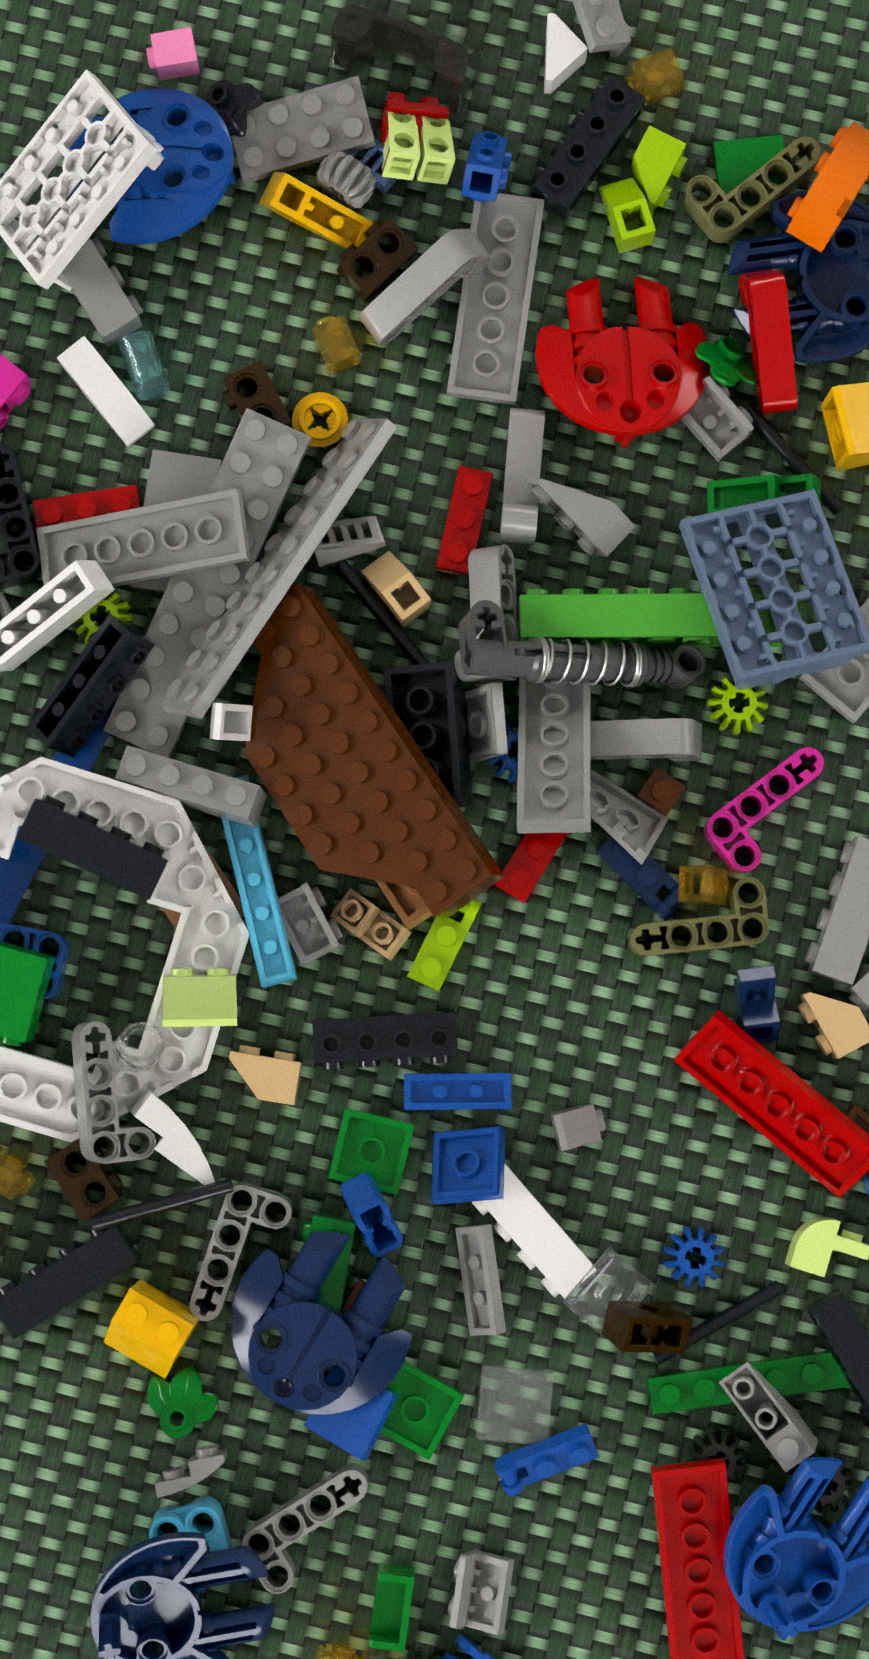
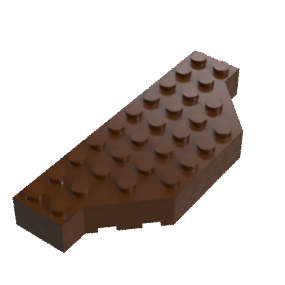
M299 583L293 585L288 589L254 640V644L261 653L252 705L250 741H246L244 754L319 870L415 887L434 917L449 918L505 875L315 591Z

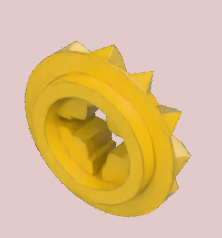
M316 392L305 396L298 402L293 412L292 423L294 429L312 437L309 444L310 447H322L325 449L339 442L342 437L341 432L348 424V415L345 406L337 397L329 393ZM311 410L315 414L318 413L321 417L329 414L326 420L329 431L321 426L312 428L314 418Z

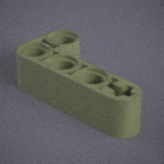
M799 137L727 195L711 177L697 175L687 184L683 206L709 239L716 243H726L770 209L771 202L786 196L811 176L820 159L821 147L811 137ZM797 155H798V157H800V158H802V159H801L799 162L796 163V165H795V167H794V169H793L792 166L794 165L795 160H796ZM771 174L779 175L783 178L784 183L773 184L768 176ZM702 191L707 194L709 199L698 201L693 198L692 193ZM752 196L758 204L755 206L745 205L741 197ZM724 217L729 220L731 226L727 228L719 227L714 222V219Z
M745 877L732 884L729 890L730 915L639 925L628 936L629 948L634 954L647 957L751 946L761 943L769 934V919L764 886L754 877ZM742 884H748L755 890V899L750 904L741 901L739 898L738 890ZM747 919H752L759 925L760 931L755 939H750L743 933L742 926ZM711 923H718L724 929V938L719 943L711 941L707 936V928ZM675 927H683L689 933V941L683 947L676 945L672 941L671 933ZM659 928H664L663 941L667 949H661L662 942L649 944L648 950H644L643 944H637L636 938L642 936V930L646 931L647 936L651 937L661 935Z

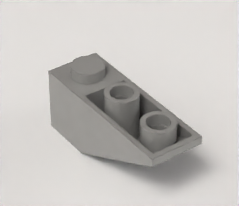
M528 477L526 480L533 488L530 491L531 495L543 506L548 504L557 513L554 516L557 523L567 531L572 529L580 538L577 541L578 545L591 556L595 554L607 557L636 527L613 501L542 478Z
M749 1361L719 1381V1384L785 1473L802 1462L804 1458L815 1453L818 1443L816 1436L798 1412Z

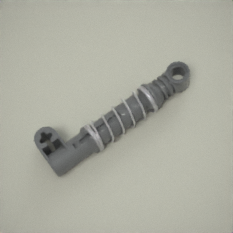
M488 600L475 603L461 619L458 626L461 664L466 675L524 677L527 681L541 683L547 678L554 684L561 683L564 679H567L573 685L579 684L581 680H585L591 686L602 681L609 687L615 685L617 681L625 687H638L642 683L656 682L665 683L668 687L678 690L689 685L704 671L706 666L704 654L699 648L691 644H682L676 649H657L644 647L643 644L629 641L625 645L622 641H619L616 646L607 645L604 640L600 641L598 645H591L586 639L581 644H571L568 638L563 643H553L550 637L547 639L531 637L527 641L507 640L503 611L497 604ZM484 629V631L480 634L479 639H476V636Z

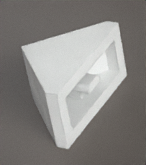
M555 13L547 14L544 94H551L586 62L588 47Z

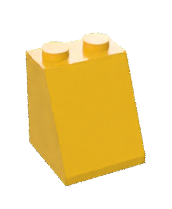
M869 382L834 386L822 402L821 409L836 470L839 472L869 465Z
M140 1279L129 1289L113 1316L104 1343L166 1379L198 1324L199 1319L193 1316L190 1307Z

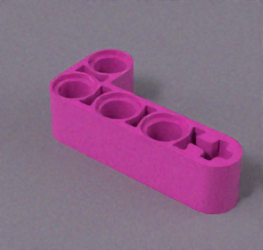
M811 747L798 750L709 817L705 822L704 835L730 870L738 874L746 873L755 869L760 863L761 851L746 830L822 772L824 759L818 750ZM809 758L812 762L809 770L806 769L794 777L790 772L802 763L801 759L804 761ZM772 777H778L784 781L786 790L783 795H776L770 790L769 781ZM750 798L757 803L758 812L755 816H747L742 812L741 802L743 799ZM722 819L729 824L730 833L726 838H721L714 834L712 826L715 820ZM738 847H743L750 851L752 860L748 866H741L736 862L734 853Z

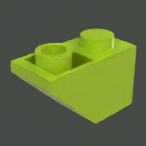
M649 125L633 156L631 170L636 184L646 197L652 216L657 206L662 208L665 206L673 189L668 184L673 175L678 178L680 177L688 158L683 156L686 143Z
M633 177L599 187L619 254L651 245L656 229L646 197Z

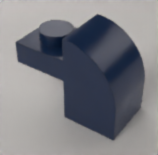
M752 966L747 969L738 970L737 979H734V996L739 1027L759 1044L779 1041L780 1018L775 1002L776 975L774 966Z

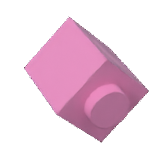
M191 27L150 34L152 47L146 48L150 69H157L160 81L200 74Z

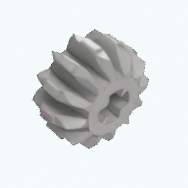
M331 151L328 157L323 159L316 173V181L321 186L323 192L330 195L331 199H335L341 205L345 204L351 209L361 208L365 202H368L377 181L375 176L371 174L370 168L365 167L362 161L355 159L352 154L347 155L343 151Z

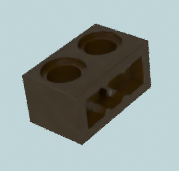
M391 218L383 224L377 220L363 233L367 239L358 248L352 243L338 257L341 263L336 271L363 301L368 299L418 250L417 246ZM383 237L392 239L396 245V251L393 253L383 252L379 247V239ZM354 262H366L370 266L371 274L367 277L358 276L353 269Z
M261 360L223 378L227 389L222 391V395L230 411L237 408L242 418L246 408L259 414L268 415L273 420L293 428L292 421ZM251 384L257 387L256 393L251 397L239 395V391L244 385Z
M77 1139L44 1162L80 1219L84 1222L123 1197L124 1195L120 1189L124 1187V1184L115 1170L111 1169L108 1171L103 1163L91 1162L86 1159V1166L83 1171L73 1170L69 1164L70 1155L74 1151L81 1153L80 1140ZM95 1141L94 1152L98 1157L102 1156L104 1153ZM92 1182L101 1183L106 1190L105 1198L100 1202L94 1201L89 1196L88 1189Z

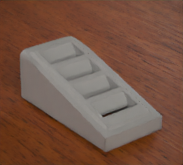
M376 516L334 521L314 553L318 565L321 567L384 547L386 544ZM370 529L372 537L365 538L363 531ZM356 533L358 539L351 540L350 535ZM343 538L344 541L337 542V539Z

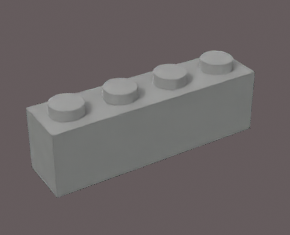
M61 207L57 210L54 216L46 224L45 229L54 219V217L58 214V212L62 209ZM96 236L92 239L88 238L62 272L74 286L71 290L108 348L143 327L138 316L143 313V310L133 294L127 297L120 286L124 285L125 282L115 265L108 268L103 260L107 253Z
M128 745L115 776L117 781L178 799L184 807L253 828L257 826L267 798V794L260 785Z
M861 836L853 838L851 843L847 841L843 847L840 862H843L844 865L840 876L835 875L830 884L828 895L833 897L829 909H822L816 928L821 929L817 943L813 941L810 943L805 957V962L809 963L808 972L844 985H853L869 940V839Z

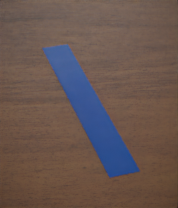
M117 698L106 712L105 717L86 739L84 746L74 757L57 752L53 761L90 772L110 733L103 730ZM18 838L15 840L10 859L0 857V922L9 923L46 854V851Z

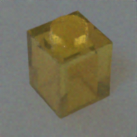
M672 47L634 61L630 76L627 78L628 85L646 97L645 106L680 93L684 82V76Z
M334 315L327 316L319 320L316 326L311 328L314 342L329 376L361 363L360 352L344 315L338 318Z

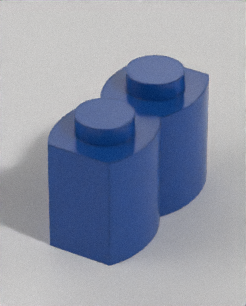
M363 1172L342 1183V1196L370 1252L377 1257H381L402 1246V1234L374 1178L367 1172Z

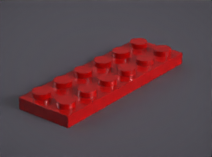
M720 1010L716 1011L675 1056L674 1061L838 1198L869 1170V1134Z
M724 1458L652 1466L651 1475L670 1659H744L739 1603L728 1585L724 1570V1547L731 1526L727 1472Z

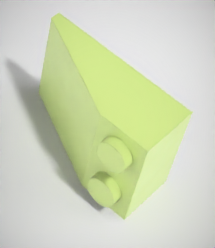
M227 967L207 968V974H192V968H171V975L163 976L162 1027L237 1026L236 974H229V968Z

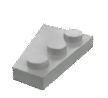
M591 769V817L642 865L669 817Z

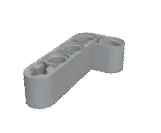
M470 229L451 230L438 239L360 313L359 319L378 345L383 346L395 339L460 278L472 277L484 269L492 257Z
M510 408L499 542L533 545L535 543L538 501L531 495L530 491L533 488L526 480L528 477L540 478L545 410Z
M506 544L473 549L468 557L470 609L478 601L488 600L494 602L503 611L507 640L519 641L513 552ZM484 629L476 636V639H479V636L484 631ZM460 650L455 655V670L457 676L462 681L483 685L512 681L518 678L466 675L462 669Z
M667 718L591 721V760L667 758L672 761L702 760V724L694 719Z
M97 1021L78 1024L72 1032L71 1044L79 1140L82 1155L91 1162L103 1164L148 1158L156 1147V1139L152 1131L146 1127L138 1126L119 1127L110 1029L104 1023ZM97 1033V1041L92 1043L85 1041V1035ZM100 1053V1058H86V1054ZM93 1064L98 1065L101 1069V1078L95 1084L91 1083L87 1076L88 1069ZM97 1100L101 1101L104 1105V1114L99 1120H95L90 1113L92 1104ZM134 1133H139L142 1137V1146L137 1152H133L129 1146V1140ZM99 1137H104L107 1141V1150L102 1156L98 1157L93 1149L94 1143Z
M244 1182L236 1184L234 1192L226 1195L190 1299L189 1307L194 1317L200 1321L207 1322L215 1319L220 1314L227 1300L252 1223L272 1229L284 1227L292 1218L294 1210L293 1204L288 1197ZM245 1190L249 1192L252 1197L250 1208L239 1209L236 1207L233 1201L236 1191ZM271 1202H280L285 1206L286 1217L283 1220L274 1221L268 1216L267 1207ZM225 1225H234L239 1229L240 1240L237 1243H228L222 1238V1228ZM215 1259L225 1261L229 1269L228 1275L223 1278L215 1277L210 1271L211 1261ZM210 1286H216L217 1289L214 1291L211 1302L216 1307H211L208 1312L202 1310L203 1303L198 1300L204 1299L209 1292Z
M347 1464L247 1528L242 1540V1546H250L261 1558L268 1571L273 1566H282L288 1573V1577L282 1581H276L270 1575L258 1578L268 1592L273 1594L284 1593L293 1583L295 1564L286 1547L365 1497L369 1477L367 1471L362 1466ZM350 1476L352 1480L359 1478L358 1489L354 1490L352 1486H349L342 1490L340 1495L341 1501H339L337 1491L345 1486L346 1477ZM316 1495H325L330 1499L331 1506L327 1510L319 1511L313 1507L311 1499ZM287 1514L295 1515L299 1519L300 1526L294 1530L285 1529L280 1519ZM255 1534H262L268 1539L269 1546L262 1550L256 1549L251 1545L250 1537Z

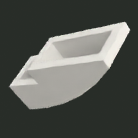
M85 336L57 357L64 370L128 448L155 427L152 420Z
M213 702L210 739L250 741L253 706Z
M147 1088L130 1112L157 1133L155 1136L156 1147L154 1149L203 1185L214 1183L215 1180L210 1166L191 1132L168 1105Z

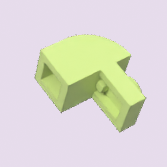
M830 1217L814 1218L800 1226L793 1235L785 1264L825 1277L832 1250L868 1260L869 1245L862 1242L863 1235L842 1229L841 1235H838L841 1221Z

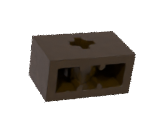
M609 1300L602 1335L622 1352L685 1354L692 1319L672 1303Z

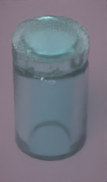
M139 331L120 339L118 344L133 387L136 389L137 399H153L170 390L168 380H166L151 332Z

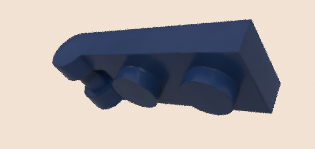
M613 837L596 851L664 921H668L674 915L672 911L680 903L684 905L691 898L690 894L650 854L641 865ZM664 886L670 894L663 901H660L654 894Z

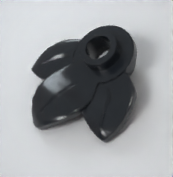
M220 80L210 87L206 103L217 111L230 135L244 137L247 130V111L261 106L264 103V99L260 91L252 84L242 83L234 85L228 80Z

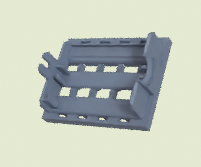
M815 489L681 519L679 528L737 690L771 683L773 687L775 683L778 684L790 677L805 673L814 677L821 670L845 665L853 657L869 653V631ZM778 525H782V526H783V527L775 528V529H771V528H770V527L778 526ZM817 526H818V529H819L820 534H817V532H816V527H817ZM787 537L794 558L783 561L778 556L773 539ZM746 546L753 568L743 570L742 572L735 548ZM828 558H830L832 565L828 564ZM798 568L806 590L794 592L789 586L785 571ZM757 577L765 600L754 603L746 580ZM840 589L842 590L844 597L840 596ZM810 599L818 622L806 624L802 620L796 604L797 602ZM769 609L777 632L766 635L758 611ZM852 621H853L854 624H855V627H856L855 629L852 628V625H851ZM822 631L828 650L814 653L808 636L809 634ZM781 641L787 660L777 662L770 643Z

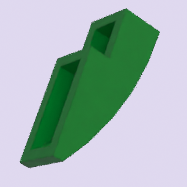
M810 473L783 477L771 474L707 482L708 513L815 489L821 504V479Z

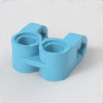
M200 1496L194 1499L192 1503L181 1506L166 1505L160 1508L155 1513L149 1530V1539L164 1535L166 1533L161 1530L160 1525L170 1522L177 1527L178 1532L205 1533L210 1552L233 1548L223 1508L219 1501L210 1496ZM200 1513H206L212 1517L213 1522L209 1525H202L196 1521L195 1516Z

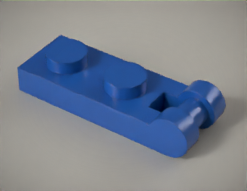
M587 1423L502 1455L495 1460L494 1468L497 1475L502 1478L501 1485L504 1492L509 1496H515L521 1493L526 1485L599 1458Z

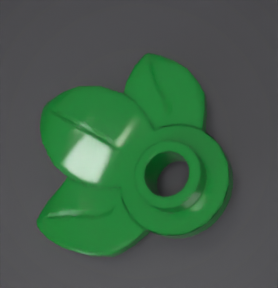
M723 336L719 341H714L713 344L701 342L696 347L695 354L697 358L710 364V373L720 384L733 387L739 379L752 385L756 383L755 372L743 361L744 349L736 340Z
M188 1366L179 1371L173 1377L171 1383L157 1376L152 1377L149 1383V1406L160 1416V1427L170 1438L180 1439L186 1437L192 1432L195 1424L210 1420L216 1412L219 1396L213 1393H202L201 1378L193 1366ZM175 1413H181L184 1416V1421L180 1426H173L171 1424V1417Z

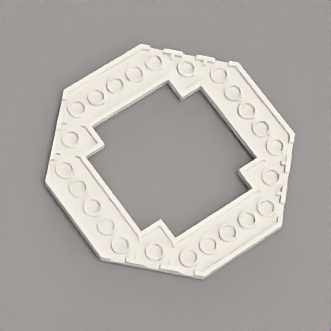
M39 757L21 768L0 777L1 858L10 859L19 828L23 825L35 798L44 800L46 795H49L66 803L65 811L75 816L78 815L79 810L99 819L97 826L109 832L112 826L132 834L131 842L143 847L145 841L165 850L163 857L169 859L147 903L179 912L181 915L139 1048L112 1041L118 1116L120 1117L134 1107L147 1088L158 1097L179 1084L207 1071L221 1026L162 1027L163 976L171 975V968H192V974H207V968L227 967L229 968V974H236L237 976L249 933L180 800ZM0 1044V1122L67 1142L79 1139L73 1066ZM95 1065L93 1072H87L88 1080L91 1083L95 1084L101 1078V1069L98 1065ZM99 1100L92 1104L90 1110L91 1116L95 1120H99L104 1114V1105Z

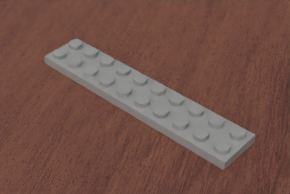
M246 408L208 494L235 488L241 491L251 560L173 575L145 635L155 646L148 654L145 662L139 666L131 677L124 691L119 694L103 731L152 753L168 758L171 757L189 716L174 713L163 705L167 698V690L172 682L180 678L186 670V663L190 655L195 650L200 649L207 639L206 632L208 628L224 614L229 597L236 591H241L247 582L245 579L246 572L258 561L312 440L311 436Z
M387 418L354 419L344 427L341 432V440L335 448L325 455L322 460L323 467L317 476L311 478L303 488L304 495L298 504L288 510L284 516L285 523L279 532L274 534L265 544V553L261 559L254 563L246 572L245 579L247 582L243 589L236 591L229 597L224 614L208 628L206 632L207 639L200 649L195 650L190 655L186 663L187 668L182 676L173 681L166 693L167 698L163 702L165 707L174 713L197 719L203 718L397 427Z

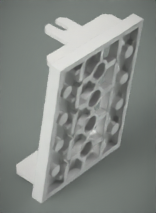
M87 69L0 179V236L35 282L47 290L53 282L68 291L74 287L62 271L143 169L148 166L155 171L165 159L160 153L164 148L155 141L156 139L147 130L139 126L102 82ZM105 105L110 111L103 121L92 122L95 115ZM86 128L85 144L81 149L71 151L70 147ZM115 137H117V139H116V140L114 141V143L111 145L110 143L113 141V139H114ZM105 151L106 153L103 155V157L99 160V162L95 165V167H94V168L91 170V172L89 173L88 171L91 169V167L95 164V162L98 160V158H99V157L102 155V153ZM64 156L63 172L59 177L49 178L48 175ZM83 179L84 181L80 184V186L76 189V191L73 193V195H72V196L69 198V200L67 201L66 199L69 197V195L72 193V191L76 188V186H77V185L80 183V181ZM42 184L41 200L37 205L31 204L27 206L26 203ZM61 207L62 209L58 212V214L54 217V219L45 229L46 224L50 221V219L54 216L57 210ZM19 212H21V215H20V218H19V221H18V220L15 219V217L19 214Z

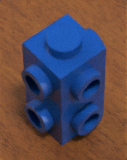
M490 131L474 132L466 163L462 196H468L478 202H486L488 200L496 202L498 189H506L512 152L506 151L508 138L500 137L497 133Z

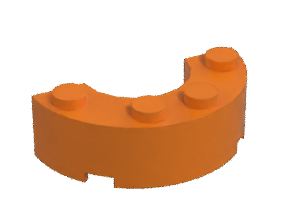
M855 121L852 122L849 128L846 126L840 127L829 146L834 149L833 152L830 154L825 151L814 168V171L819 173L804 199L798 196L787 214L792 217V220L786 232L821 253L837 230L865 182L869 180V130Z

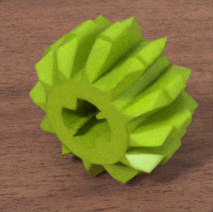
M114 592L109 598L106 596L74 622L82 624L75 632L79 637L87 635L85 639L86 644L89 643L100 628L95 619L101 618L102 612H106L107 615L112 614L128 623H133V617L124 614L130 609V605L127 601L119 603L121 597L119 593Z
M724 677L721 680L723 689L718 686H714L711 689V693L718 699H709L707 706L718 708V710L713 712L709 718L711 721L717 720L720 717L724 720L719 725V730L724 731L729 724H732V734L738 735L742 724L744 730L750 733L754 730L752 721L761 724L764 720V717L758 711L766 710L768 703L757 701V699L765 695L766 692L764 689L753 692V687L737 690L735 682L733 685L728 677ZM736 697L742 699L740 703H745V707L739 713L733 711L735 706L731 708L729 705Z

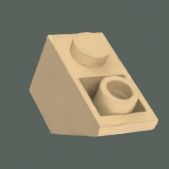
M387 551L361 571L402 627L408 625L431 607V598L412 573L390 551Z
M805 992L798 996L802 1004L798 1005L799 1011L807 1024L813 1022L819 1035L815 1039L825 1056L830 1054L833 1059H839L869 1043V1024L858 1006L811 992Z
M239 1045V1051H230V1061L258 1100L288 1105L296 1104L303 1062L295 1061L296 1054L275 1051L274 1057L260 1055L261 1048Z

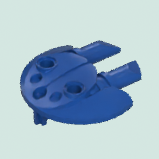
M165 88L133 92L120 97L118 102L139 126L147 130L156 139L155 141L164 148L160 153L165 159L155 171L146 166L112 208L117 209L109 222L110 236L115 242L150 244L176 237L196 226L210 214L222 199L224 193L229 190V185L236 183L233 173L234 149L229 131L223 119L213 107L199 97L184 91ZM94 117L92 122L103 121L105 117ZM86 128L70 147L71 151L81 149L85 144ZM117 137L113 139V141L110 143L111 145L114 143ZM83 179L69 195V197L67 198L68 200L76 191V189L80 186V184L84 181Z
M804 1458L780 1495H777L771 1486L761 1485L741 1506L731 1523L726 1537L724 1570L734 1597L750 1616L762 1624L774 1628L778 1637L786 1641L788 1636L794 1638L798 1632L820 1630L838 1624L869 1604V1475L839 1521L833 1522L828 1531L821 1522L810 1515V1512L843 1462L839 1458Z

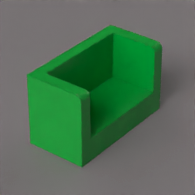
M379 1563L368 1647L405 1652L415 1568Z

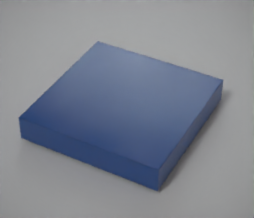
M502 1126L434 1133L431 1201L435 1205L504 1199L505 1129Z
M333 1365L327 1380L332 1383L342 1381L345 1377L343 1369ZM386 1387L376 1397L357 1408L336 1414H309L304 1426L356 1458L367 1461L399 1394Z

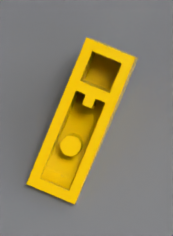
M273 172L259 201V204L345 249L352 243L358 248L367 239L363 233L373 224L370 220L285 172Z

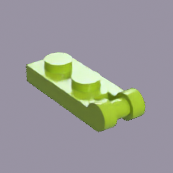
M473 899L458 910L465 914L461 923L451 918L436 917L407 977L439 992L482 902Z

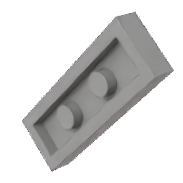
M492 1224L456 1227L469 1335H499L506 1333Z

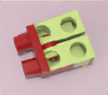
M390 93L380 123L384 157L382 177L413 181L416 171L417 181L448 184L456 158L450 122L448 120L449 109L448 107L440 106L437 97L425 96L420 99L419 103L408 102L407 96L404 93Z

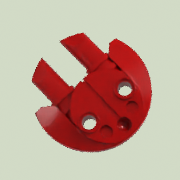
M637 276L634 277L639 326H627V330H623L622 327L607 329L603 321L599 277H596L567 290L568 330L555 325L540 328L535 350L536 369L544 391L561 412L586 428L614 435V442H621V447L626 448L629 442L634 441L635 436L663 430L682 419L695 406L704 390L705 385L702 380L708 376L710 366L707 362L697 358L695 349L699 343L707 342L699 324L687 322L678 329L673 324L669 287ZM659 378H660V379H664V380H666L667 382H663V381H660V380H658V379H659ZM588 380H592V381H595V382H597V383H595V384H594V383H590V382H588Z

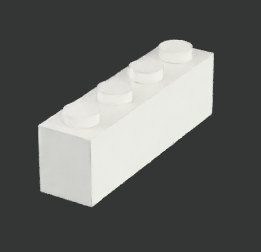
M75 560L0 621V672L16 669L115 590L96 560Z
M506 1164L504 1166V1199L472 1201V1204L483 1216L489 1211L496 1219L497 1223L493 1227L507 1243L513 1239L522 1249L517 1255L530 1270L536 1266L543 1273L545 1278L541 1280V1283L554 1298L561 1294L567 1300L598 1272L597 1268Z

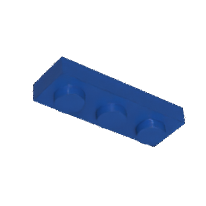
M511 1073L404 1074V1110L512 1109Z

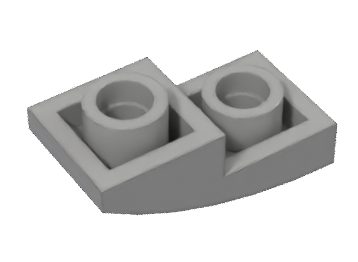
M217 1445L197 1448L195 1450L196 1454L191 1455L188 1460L189 1471H184L183 1466L162 1471L163 1476H159L154 1483L157 1498L182 1491L208 1477L225 1462L228 1456L227 1448L217 1450Z

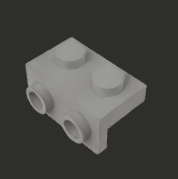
M572 0L589 52L609 51L611 57H618L631 42L630 29L624 21L619 0Z
M708 375L702 380L705 387L701 397L681 420L716 461L720 462L751 435L754 429L751 424L753 419L742 406L737 408L728 398L730 393L725 385L714 381Z
M306 882L301 887L278 898L287 937L302 966L341 947L337 939L343 937L334 917L330 920H327L321 908L326 906L327 903L318 886L311 889L308 882Z
M476 1549L460 1555L454 1567V1578L456 1579L455 1593L448 1607V1613L451 1616V1628L469 1627L494 1635L504 1633L514 1559Z

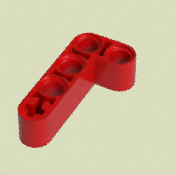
M777 269L740 274V296L743 305L748 308L753 368L757 378L755 388L759 412L763 415L797 409L788 293L784 274Z

